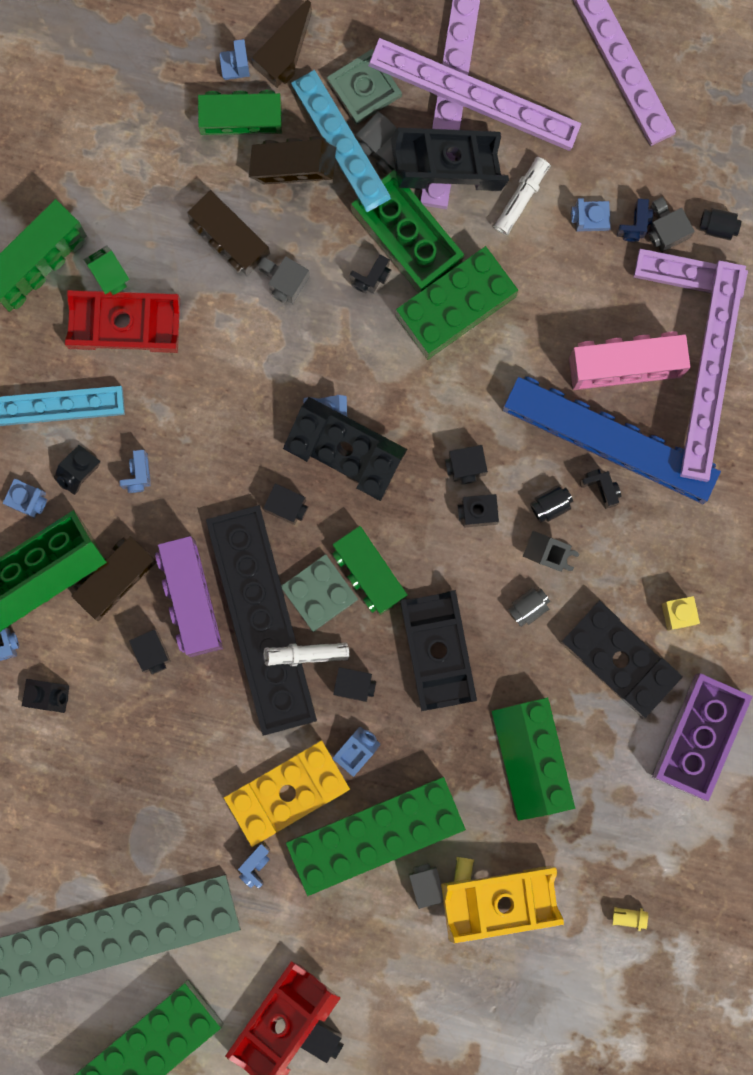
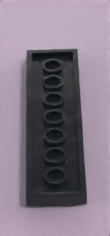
M260 505L206 519L262 736L317 722L302 663H298L297 666H290L289 664L266 666L263 658L264 649L267 647H288L289 644L297 643Z

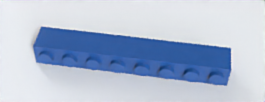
M527 376L524 379L517 378L503 408V412L698 503L704 504L708 501L721 473L720 470L715 468L716 464L713 462L708 482L680 477L684 455L683 448H670L664 445L665 440L657 436L650 435V437L640 434V429L634 425L625 423L623 426L615 422V417L606 412L600 411L598 414L589 410L590 406L580 400H575L574 402L564 398V393L554 388H550L548 391L540 387V383L533 378Z

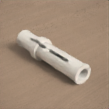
M535 157L526 175L520 178L517 190L507 203L497 222L493 225L498 232L508 236L533 193L538 192L542 178L551 167L546 160Z
M346 642L309 646L289 644L288 647L265 648L263 658L266 666L276 664L297 666L298 663L346 661L349 658V647H347Z

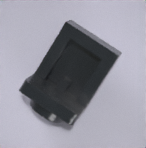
M380 254L367 278L352 270L349 275L350 281L353 282L352 287L362 293L369 291L374 294L379 283L385 284L392 271L389 269L390 259Z
M78 445L58 464L54 479L61 488L75 495L79 491L81 484L99 467L101 461Z
M597 469L584 474L585 479H582L580 482L581 488L597 483L605 509L619 504L618 498H621V491L618 483L612 482L609 471L601 473V470Z
M26 679L21 707L65 713L69 685Z

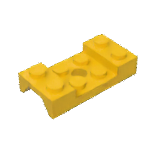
M323 740L227 795L224 799L251 847L349 791L350 787L339 771ZM284 785L294 787L296 796L292 801L287 802L281 799L280 789Z
M545 866L526 869L523 872L475 880L466 879L441 883L449 941L460 943L564 925L563 917L556 903L554 881L557 875L556 867ZM502 897H508L511 902L510 909L505 913H501L498 909V901Z

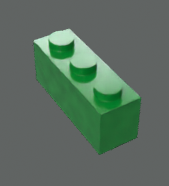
M263 90L259 94H248L246 91H234L232 94L208 91L205 92V95H198V127L200 134H282L281 94L275 93L272 90Z
M107 245L83 259L105 294L111 292L112 295H115L127 287L125 282L130 279Z
M361 526L332 544L335 549L331 553L340 567L346 565L351 573L347 578L356 590L359 588L363 590L367 596L363 601L371 613L377 611L381 615L408 596Z

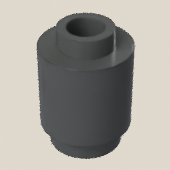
M532 587L512 602L513 606L508 611L520 627H522L526 623L530 625L550 610L547 604L551 601L541 588L536 591Z

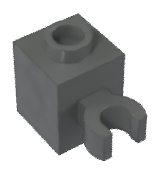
M663 197L652 202L653 204L650 207L653 208V213L658 220L652 222L648 235L654 247H659L662 253L692 237L695 231L683 208L670 213Z
M286 256L280 266H277L265 257L262 258L258 265L262 273L272 277L268 283L269 290L272 291L271 296L282 303H285L287 300L293 304L310 277L308 269Z
M532 531L523 557L562 572L563 569L573 571L574 567L567 564V559L571 555L578 557L579 553L572 550V546Z

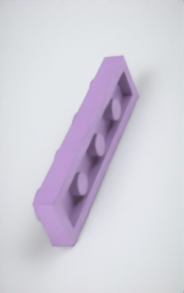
M639 249L633 278L712 293L717 264ZM745 270L744 281H743V287H742V293H741V298H740V299H742V298H743V295H744V289H745V284H746V279H747L748 270Z

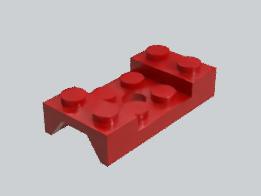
M68 290L69 320L68 333L65 338V346L68 349L150 350V352L178 353L181 300L179 294L119 292L112 295L111 292L105 294L103 291ZM119 314H127L130 317V322L126 327L120 328L115 325V319Z
M291 961L225 1057L243 1068L250 1075H288L291 1071L287 1067L318 1021L325 1022L341 997L303 966ZM284 1019L286 1023L285 1029L282 1033L277 1034L275 1030L278 1020Z

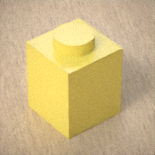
M694 596L662 603L667 631L700 624Z

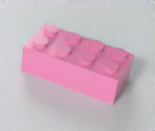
M676 331L662 333L661 337L651 339L650 335H639L633 337V341L625 342L622 341V338H612L606 340V344L595 345L594 341H585L578 343V347H574L569 357L573 390L682 378L690 369L686 335H678Z

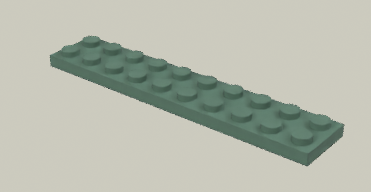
M227 875L0 937V998L240 931L241 928Z

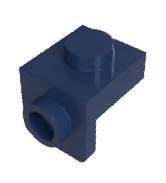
M637 199L634 206L633 225H619L617 237H623V240L628 242H636L640 238L644 239L647 233V225H651L653 219V208H648L649 199Z

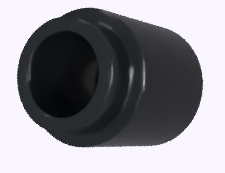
M711 208V210L704 209L699 231H704L705 235L731 241L733 236H738L742 221L737 219V213Z
M557 485L535 497V501L530 503V506L540 523L545 520L549 522L571 510L570 503L573 502V498L566 487L561 489Z

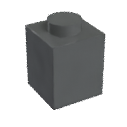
M429 863L413 867L414 873H410L409 877L418 909L442 903V887L437 867H430Z

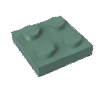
M373 49L327 77L329 85L356 125L402 97V92L391 75L368 66L374 52Z
M326 554L281 586L313 632L358 601L354 592Z

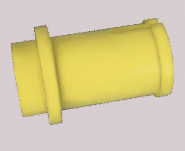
M456 857L454 881L471 880L474 859Z
M614 907L612 925L635 927L637 931H641V928L647 929L648 912L643 911V908L637 911Z

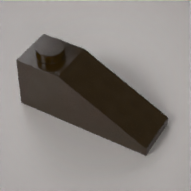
M306 0L252 57L253 67L276 88L282 82L284 84L289 82L295 74L294 70L312 14V6L309 0Z

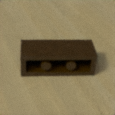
M312 136L309 140L304 141L296 138H288L286 142L265 140L263 144L252 145L249 177L263 185L333 180L336 147L326 142L325 138L319 136Z
M211 190L187 212L190 220L189 226L198 235L205 234L210 239L207 242L217 254L223 252L229 258L227 263L235 272L239 273L242 271L248 276L259 265L262 258H266L270 254L269 247Z
M131 536L127 540L124 537L120 539L112 548L115 552L108 559L105 558L107 563L99 567L88 579L82 578L73 587L75 592L71 597L97 621L157 563Z

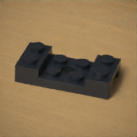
M398 127L391 137L398 187L425 189L428 183L475 185L476 190L502 191L509 181V176L502 174L500 171L498 149L501 133L495 131ZM446 152L452 153L457 157L458 161L450 160Z
M308 397L301 406L283 447L284 450L306 462L312 457L359 482L356 489L379 501L382 500L388 491L389 484L408 450L311 397ZM341 442L349 443L353 451L343 449Z
M456 590L426 597L400 600L421 712L477 701ZM434 643L444 644L447 649L445 657L441 659L434 658L430 653L431 646Z
M600 600L560 642L642 719L646 718L683 677L666 660L660 658L620 621V618ZM616 652H623L627 655L628 663L624 668H618L614 665L613 656Z

